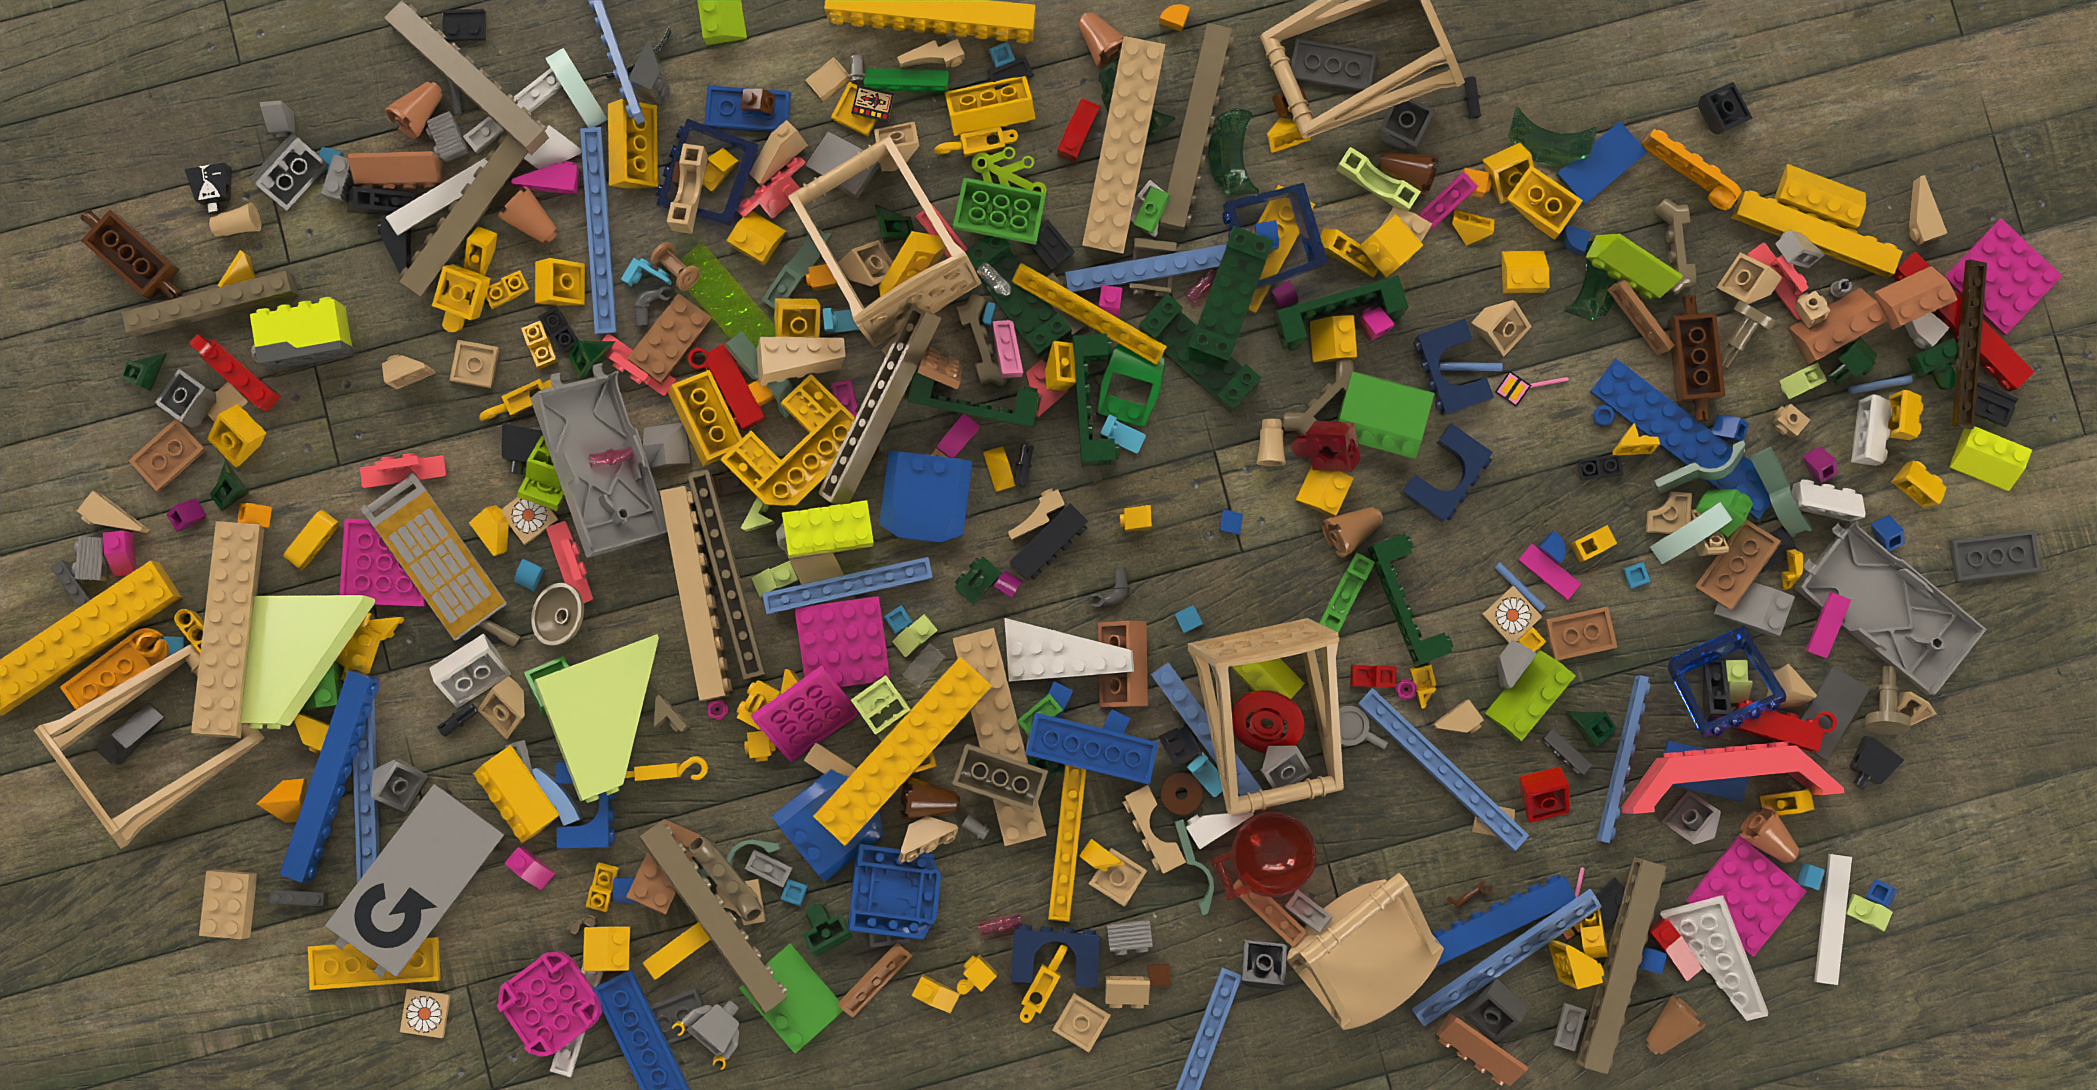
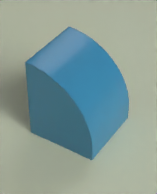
M522 559L515 575V583L535 592L546 569Z
M1802 864L1797 883L1819 891L1825 870L1813 865Z

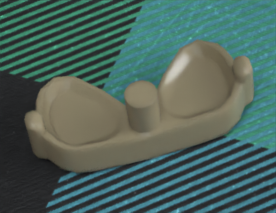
M593 915L585 916L571 922L567 930H570L572 934H577L582 924L595 927L597 918Z

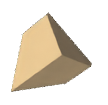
M1788 663L1772 674L1765 706L1776 709L1801 707L1816 698L1817 695Z
M1900 692L1897 697V712L1910 717V726L1937 714L1928 701L1912 692Z

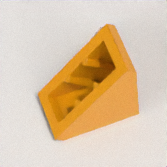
M305 778L281 781L257 805L285 823L297 822L306 797Z

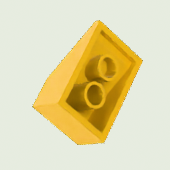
M1531 165L1506 199L1535 227L1554 240L1583 201Z

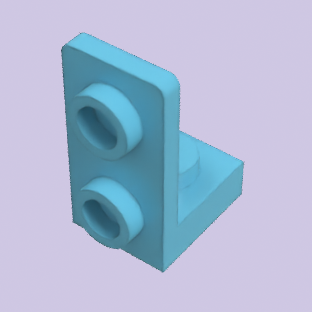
M633 258L621 278L625 284L632 287L634 283H638L642 276L641 271L644 270L667 285L671 286L672 284L668 273L661 269H658V271L652 269V264L642 258L640 261Z
M831 308L823 309L824 327L827 334L860 330L853 320L851 310L833 312Z
M1109 414L1101 430L1100 437L1104 439L1114 438L1115 444H1119V446L1137 454L1146 435L1116 421L1117 418Z
M1203 752L1201 756L1198 754L1186 768L1213 797H1216L1223 791L1219 771Z

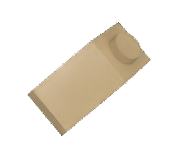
M1468 699L1438 719L1432 726L1436 729L1462 733L1470 731L1472 734L1481 727L1480 723L1484 719Z

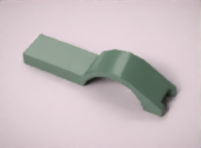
M818 229L824 241L828 244L832 234L829 232L825 234ZM809 232L800 250L783 267L762 298V301L775 309V298L789 299L802 279L809 273L808 267L814 266L821 257V253Z
M741 331L724 346L752 379L759 381L757 349ZM788 379L778 383L776 381L767 383L765 386L768 387L777 400L778 411L784 418H787L790 414L781 405V402L794 390Z
M1744 441L1734 444L1731 458L1725 465L1718 468L1707 469L1700 467L1694 462L1654 480L1658 494L1660 495L1698 477L1704 480L1724 478L1733 471L1746 453V444Z
M1769 447L1752 454L1750 459L1769 493L1775 513L1790 536L1793 538L1796 536V533L1804 530L1811 531L1812 526L1808 518L1802 515L1796 505L1790 489V483L1772 448Z
M1183 819L1174 821L1186 863L1201 868L1207 876L1208 891L1205 897L1198 902L1201 914L1206 915L1209 912L1214 891L1213 877L1203 864L1195 861Z
M758 839L745 840L732 848L727 856V861L733 867V859L736 852L748 844L759 845L768 853L779 850L782 847L780 843ZM704 868L697 871L701 878L710 876Z

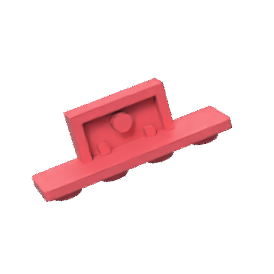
M799 156L797 158L794 157L781 172L778 171L774 174L766 185L759 186L750 199L743 200L739 204L740 208L737 209V212L742 217H745L759 204L768 216L773 219L791 203L788 195L800 189L791 175L806 162Z
M1763 242L1749 252L1747 256L1770 266L1782 276L1774 291L1794 318L1799 320L1801 318L1794 308L1797 299L1804 294L1803 291L1809 288L1807 281L1803 275L1797 273L1794 269V264L1788 263L1783 255L1776 258L1766 243Z
M606 334L602 340L615 341L606 356L614 362L612 365L614 368L622 373L626 370L631 374L629 378L638 384L641 382L645 383L662 396L668 394L670 386L676 382L675 378L669 375L662 384L658 383L647 373L628 361L627 357L633 351L631 348L610 334Z
M415 453L403 454L402 458L394 459V456L382 457L381 461L375 462V465L360 468L362 487L371 488L398 484L406 479L412 471L415 472L420 480L445 477L447 475L445 458L442 455L421 458L415 456Z
M563 521L547 527L546 530L564 582L579 591L583 603L592 601L593 596L585 576L587 570L584 562L580 561L578 555L580 554L578 544L573 541L567 522Z

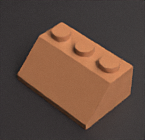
M1932 266L1874 292L1879 305L1888 318V323L1892 330L1958 300L1949 281Z

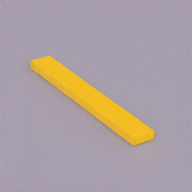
M1023 263L1018 266L1011 282L1102 334L1107 333V337L1150 362L1158 364L1167 346Z
M1065 765L1048 917V920L1070 922L1086 776L1085 769Z

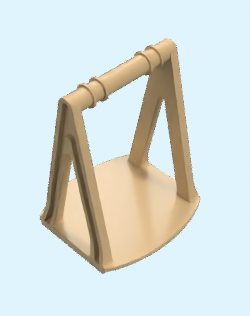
M1317 0L1260 35L1266 51L1265 56L1270 60V68L1275 72L1289 105L1288 111L1292 113V120L1297 124L1302 138H1309L1434 90L1454 86L1459 87L1465 83L1454 53L1430 0L1419 1L1439 47L1312 119V111L1308 109V102L1304 100L1289 64L1290 59L1284 53L1285 47L1281 46L1280 41L1389 0H1349L1344 3L1341 2L1345 0ZM1445 63L1449 67V70L1444 73L1387 93L1431 67Z
M890 136L885 137L872 146L869 144V148L862 152L858 151V154L822 176L814 177L815 180L807 185L804 183L802 188L788 195L848 300L854 322L873 348L898 333L912 304L936 313L963 294L982 284L968 256L953 242ZM891 154L936 232L947 247L951 257L904 281L864 308L804 206L812 201L816 202L815 199L823 194L826 196L828 191L863 170H869V167L873 164L881 163L880 160Z
M1306 618L1188 643V651L1196 665L1225 805L1229 816L1245 812L1254 813V810L1258 809L1264 811L1267 807L1306 798L1312 800L1315 796L1321 795L1325 797L1328 793L1343 790L1336 654L1340 641L1338 632ZM1319 648L1322 651L1324 692L1315 649ZM1302 653L1328 776H1318L1317 779L1313 780L1307 778L1304 782L1264 791L1259 789L1256 793L1250 794L1246 792L1245 795L1238 796L1228 667L1268 661ZM1209 664L1212 668V671L1216 679L1217 701L1215 697Z
M193 644L184 647L67 716L40 725L34 729V732L121 849L127 846L142 828L265 738L259 729H251L249 724L242 723L241 736L243 740L117 817L110 819L65 758L62 751L185 662L191 667V673H195L198 677L200 653ZM78 724L76 727H74L73 729H71L69 732H66V733H64V734L59 735L60 733H62V732L66 731L67 729L73 727L74 725Z
M1397 873L1388 881L1384 879L1357 887L1327 905L1324 910L1332 915V919L1320 934L1306 925L1304 929L1307 933L1294 947H1291L1286 960L1343 1030L1371 1023L1395 1010L1409 999L1435 969L1444 948L1432 935L1410 885L1400 873Z

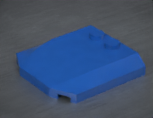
M889 451L879 525L902 539L943 543L963 536L973 462L957 458Z
M833 769L823 774L772 814L780 829L825 882L855 859L859 844L872 845L884 836L879 810L846 846L813 817L849 778V776L840 774Z
M859 844L855 857L848 931L923 940L937 917L941 875L936 867L934 855L923 852L911 862L904 861L899 863L898 858L901 849Z

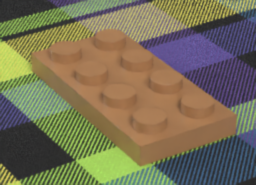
M678 293L627 357L628 361L662 384L710 324L712 317Z
M933 348L926 349L919 363L918 373L958 389L962 374L960 360L952 356L946 358L940 355L941 352Z
M1746 519L1727 541L1729 552L1717 555L1695 588L1732 611L1781 544V541Z
M663 819L662 823L664 826L666 824L670 826L674 832L672 837L676 843L680 841L687 851L684 854L691 860L693 856L688 851L689 845L695 838L701 835ZM647 852L626 898L666 915L676 891Z

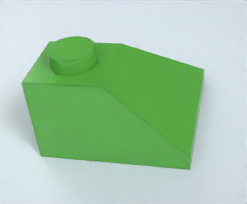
M564 656L524 672L542 718L547 717L534 681L568 668L569 666Z

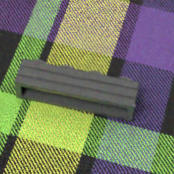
M61 560L51 567L78 608L93 599L81 581L74 579L75 575H73L67 561Z
M1550 729L1541 738L1544 741L1543 744L1548 748L1551 747L1556 756H1561L1563 758L1562 761L1566 765H1571L1573 767L1572 770L1577 775H1584L1592 766L1554 729Z
M273 889L270 890L269 903L326 906L328 892Z

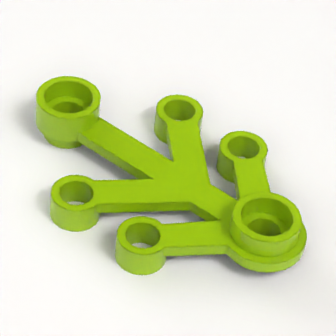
M1006 147L1003 151L993 155L980 152L972 159L973 169L982 174L985 182L993 183L990 174L992 172L998 176L1001 185L1010 186V181L1031 191H1034V188L1039 186L1041 193H1047V187L1044 183H1032L1012 173L1023 168H1032L1035 164L1033 157L1025 156L1022 160L1004 167L993 164L1005 158L1013 159L1016 156V150L1013 147ZM1008 149H1011L1013 151V155L1011 157H1008L1006 155V151ZM1030 158L1032 164L1026 166L1024 163L1025 159ZM980 159L985 160V166H979L978 162Z

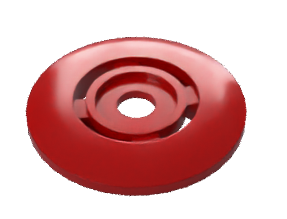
M1267 690L1250 692L1242 696L1232 709L1233 732L1245 746L1252 750L1266 753L1268 746H1295L1304 733L1305 720L1300 708L1294 701L1283 694ZM1253 711L1250 723H1247L1246 718ZM1269 718L1273 721L1274 725L1265 727L1262 725L1261 720ZM1284 721H1287L1288 729L1283 733Z

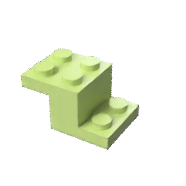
M887 675L851 699L871 730L881 741L887 737L911 710Z

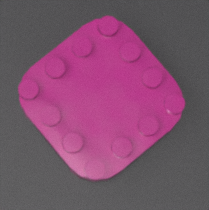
M563 951L548 952L541 955L539 959L511 980L506 981L500 987L501 990L498 995L497 1006L499 1011L505 1014L523 1041L524 1049L529 1054L536 1056H549L560 1051L591 1028L603 1012L598 995L576 962Z

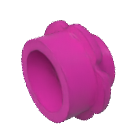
M1402 679L1396 685V692H1398V696L1401 699H1411L1415 696L1417 686L1413 681Z
M716 699L709 702L707 706L709 717L716 720H721L725 717L724 715L728 712V706L724 704L723 700Z

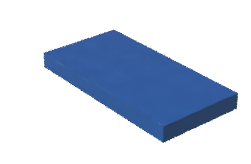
M708 85L705 128L772 133L786 120L789 122L790 91L767 90L775 94L773 113L768 115L762 111H743L740 109L743 89L752 88Z
M1619 121L1556 175L1574 195L1583 200L1581 204L1584 206L1643 157L1647 151L1625 125Z
M1667 741L1664 753L1683 752L1684 755V751L1704 750L1705 753V749ZM1748 776L1672 784V786L1743 802Z

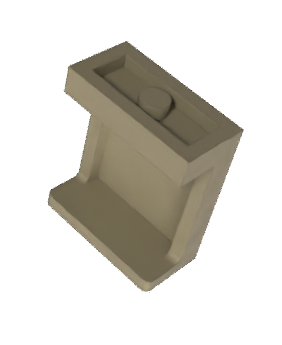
M1135 238L1132 260L1173 254L1176 252L1177 243ZM1173 276L1130 283L1129 291L1137 296H1145V293L1154 294L1156 298H1164L1167 293L1171 294Z

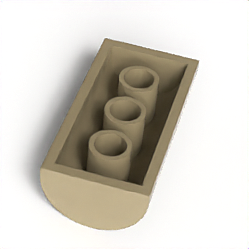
M966 744L952 785L1035 812L1048 771Z

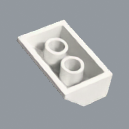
M1871 395L1859 400L1851 462L1877 466L1883 464L1886 460L1888 452L1885 446L1890 436L1888 421L1892 417L1891 401L1878 395Z
M1801 480V482L1793 484L1792 495L1800 511L1850 522L1865 518L1863 497L1860 494H1856L1853 489L1843 488L1842 491L1836 490L1833 485L1822 484V486H1817L1810 480Z
M484 634L429 668L434 683L457 709L511 675L500 654Z

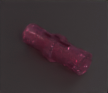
M1218 268L1209 270L1203 277L1200 276L1195 285L1185 293L1192 303H1195L1202 294L1211 289Z
M631 447L619 450L608 449L606 452L589 454V461L593 460L589 464L591 467L605 464L612 466L617 462L633 460V454H629V452H632Z
M1020 912L1004 917L999 915L995 919L978 922L981 936L997 931L1002 933L1006 929L1023 925Z

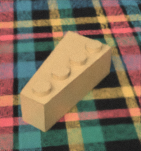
M760 337L757 346L760 386L774 381L777 383L792 377H805L806 374H819L841 369L846 357L844 338Z

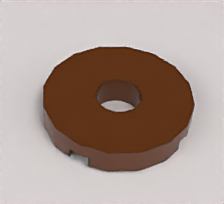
M1184 772L1174 773L1163 782L1160 790L1161 801L1165 808L1171 813L1178 815L1189 814L1195 811L1201 804L1203 797L1199 781L1192 775ZM1181 787L1187 790V797L1183 800H1179L1175 795L1176 790Z

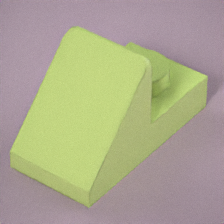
M757 497L741 529L748 532L775 524L774 521L761 515L762 512L768 510L770 505H765Z
M790 561L772 569L768 568L751 578L760 598L763 597L762 593L779 590L798 581Z
M924 614L912 625L906 627L892 642L906 658L938 630Z
M1726 660L1730 702L1744 703V700H1749L1753 681H1748L1747 660Z
M1852 894L1846 908L1847 915L1884 932L1893 913L1883 905L1873 903L1856 894Z

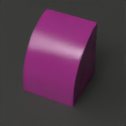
M1290 280L1272 290L1269 295L1278 310L1291 307L1299 301Z
M1821 446L1803 456L1804 463L1809 472L1820 484L1838 473L1836 459Z
M196 498L176 504L166 514L176 532L197 524L207 516Z
M1004 570L995 583L994 588L1012 599L1023 581Z

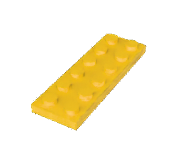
M1280 185L1277 186L1258 223L1276 220L1279 249L1270 250L1248 308L1254 314L1258 311L1315 206L1314 203Z
M438 937L426 938L398 976L393 975L387 970L382 978L373 973L379 964L350 943H347L343 950L334 944L308 946L310 990L441 980Z

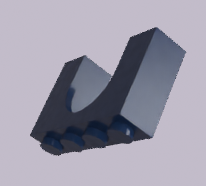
M1466 319L1419 334L1414 342V348L1417 354L1420 353L1423 360L1421 361L1422 370L1428 374L1430 379L1428 381L1429 389L1432 393H1435L1437 399L1435 401L1436 408L1439 413L1442 412L1443 417L1494 398L1487 378L1458 386L1446 381L1439 370V359L1445 350L1467 343L1472 339Z
M1452 423L1447 426L1436 443L1459 460L1462 467L1460 483L1454 489L1439 490L1415 474L1401 492V495L1441 523L1446 521V519L1449 521L1452 519L1457 511L1454 509L1458 502L1462 504L1469 494L1466 490L1470 485L1474 486L1481 477L1478 473L1482 468L1486 469L1492 461L1490 456L1493 453Z
M1019 925V928L1014 929L1011 982L1032 983L1036 952L1042 945L1048 942L1059 941L1067 944L1075 953V986L1097 988L1100 934H1096V930L1083 929V933L1074 932V928H1062V931H1053V927L1040 926V930L1032 929V925Z

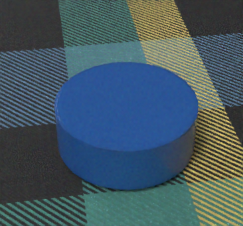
M1601 405L1593 411L1592 418L1596 425L1605 427L1614 421L1615 413L1610 406Z

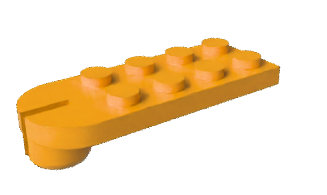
M1653 129L1642 141L1641 145L1646 151L1710 193L1708 199L1715 207L1725 211L1729 210L1741 194L1740 187L1720 173L1721 170L1718 167L1708 165L1701 156L1690 153L1683 144L1669 139L1665 132Z
M139 629L72 677L60 688L77 710L167 658L169 654L168 643L166 639H161L163 634L155 629ZM155 643V646L150 650L148 647Z

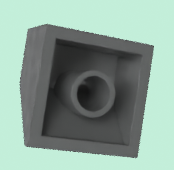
M1496 978L1482 989L1463 1014L1496 1042L1521 1023L1529 1006Z

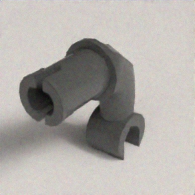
M664 286L660 289L646 290L638 296L635 305H633L637 327L648 326L649 302L655 299L667 302L672 299L671 297L663 296L664 291H671L669 287Z
M1126 567L1114 568V592L1105 596L1100 593H1094L1091 597H1099L1101 600L1098 604H1092L1093 607L1102 608L1104 605L1117 604L1124 599L1128 589H1130L1127 581Z

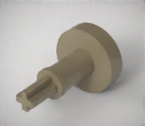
M1741 300L1737 302L1734 310L1744 315L1731 337L1726 341L1729 344L1721 355L1722 365L1727 368L1739 350L1743 352L1745 345L1758 325L1771 330L1776 322Z
M1894 666L1883 667L1882 685L1879 686V711L1869 713L1865 717V728L1870 732L1897 735L1910 731V717L1897 712L1899 687L1895 686L1896 668Z

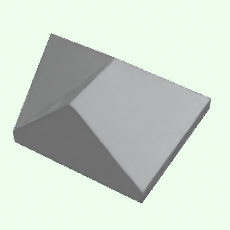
M682 423L644 428L643 448L650 469L691 464L688 435Z
M1512 639L1502 654L1496 657L1500 687L1503 689L1512 688L1537 653Z
M1268 746L1263 767L1259 770L1272 789L1298 783L1312 773L1297 746Z
M402 759L392 760L373 770L371 797L406 813L428 775Z
M1688 790L1661 822L1690 843L1697 844L1715 838L1721 812Z

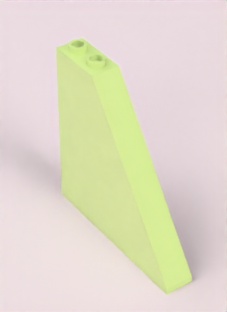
M363 595L254 596L240 723L249 724L251 729H262L263 725H267V729H280L281 726H290L375 603V599Z
M658 634L534 681L580 801L586 800L589 803L599 799L598 794L603 792L610 795L620 791L618 787L624 783L659 640Z

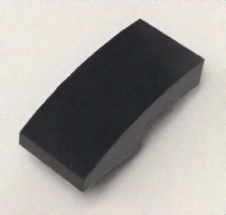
M556 305L538 316L562 353L574 346L579 340Z
M1620 455L1598 456L1577 460L1581 481L1623 475Z

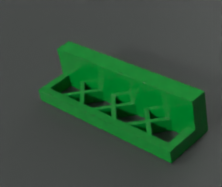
M866 68L864 86L892 92L944 93L949 90V70Z

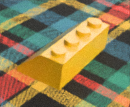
M1026 76L944 92L954 136L994 127H1005L1010 124L1036 119ZM1010 84L995 91L994 87L997 85Z
M620 99L609 103V186L625 189L657 188V106L639 102L645 121L637 124L634 117L630 118L626 105H629L627 99Z
M1787 164L1774 197L1781 205L1797 207L1802 213L1815 214L1819 217L1818 219L1836 222L1839 227L1844 229L1851 228L1855 230L1858 228L1866 209L1865 192Z
M912 231L879 284L880 296H883L916 274L937 264L947 249L941 237Z
M710 370L670 386L668 394L702 466L704 467L719 461L742 437Z
M511 745L485 762L473 773L478 783L484 788L489 799L498 808L501 816L507 821L514 835L518 837L521 843L540 833L560 815Z
M1552 940L1548 943L1559 982L1575 989L1603 983L1602 976H1604V971L1601 964L1597 963L1596 960L1562 942Z

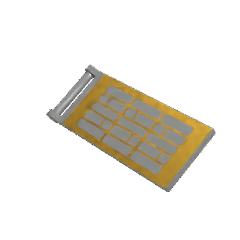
M415 472L409 473L406 479L368 506L364 505L360 508L454 640L460 639L507 605L503 596L433 500ZM412 484L416 486V489L377 517L374 516L373 512Z

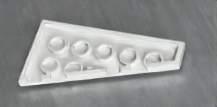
M1005 618L1009 681L1134 672L1133 650Z
M1723 895L1661 911L1660 915L1671 922L1707 973L1713 976L1720 989L1726 992L1730 997V1001L1746 1021L1768 1016L1767 1007Z

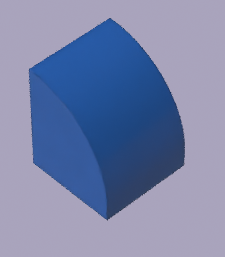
M1276 220L1256 223L1254 233L1274 240L1271 250L1279 249Z
M1566 225L1562 230V241L1570 252L1581 256L1586 250L1591 232Z
M1717 414L1712 432L1713 435H1717L1721 439L1738 443L1744 441L1749 424L1739 417Z
M1890 515L1871 523L1875 539L1887 551L1890 552L1905 544L1904 530Z
M1550 532L1538 549L1555 563L1560 564L1565 557V543L1557 532Z
M614 878V902L636 904V902L626 898L635 878Z
M1644 947L1642 962L1638 965V968L1662 974L1667 953Z

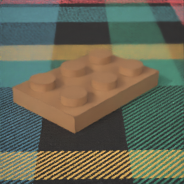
M175 418L128 461L155 491L160 492L207 449L183 423Z
M1608 606L1545 620L1553 658L1557 661L1618 648Z

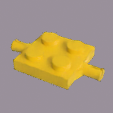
M368 612L335 660V662L340 663L344 667L341 677L343 681H345L348 671L357 670L365 674L370 673L382 637V633L368 626L372 613Z

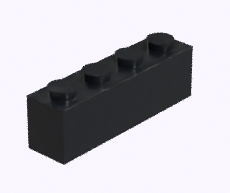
M1070 503L1010 561V564L1027 581L1030 578L1034 581L1042 573L1040 569L1045 564L1049 566L1057 558L1055 554L1060 549L1065 551L1073 543L1071 539L1076 534L1080 536L1087 529L1085 525L1088 523V520Z

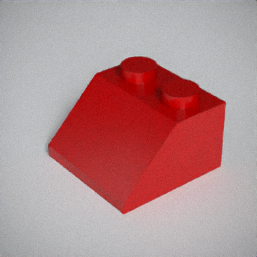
M1561 767L1519 776L1520 793L1529 823L1570 813L1569 783Z

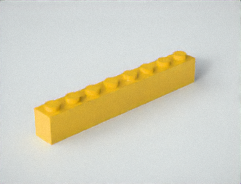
M1751 190L1745 191L1739 196L1731 217L1734 220L1781 237L1790 230L1800 232L1819 248L1823 254L1885 278L1895 274L1903 252L1893 244L1880 243L1875 237L1859 235L1854 229L1841 228L1836 222L1820 220L1815 214L1802 213L1797 207L1781 205L1778 200L1763 198L1758 192Z

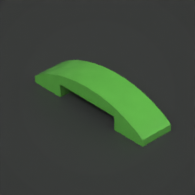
M1357 552L1355 553L1319 624L1339 633L1352 604L1375 564L1374 561Z

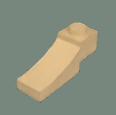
M958 39L940 47H938L935 40L898 56L897 59L901 69L928 63L945 64L946 68L949 66L953 68L959 66L965 60V56Z
M1051 488L1041 493L1042 497L1039 498L1040 504L1023 523L1008 531L1011 541L1049 524L1050 521L1047 515L1065 507L1058 489L1053 491Z

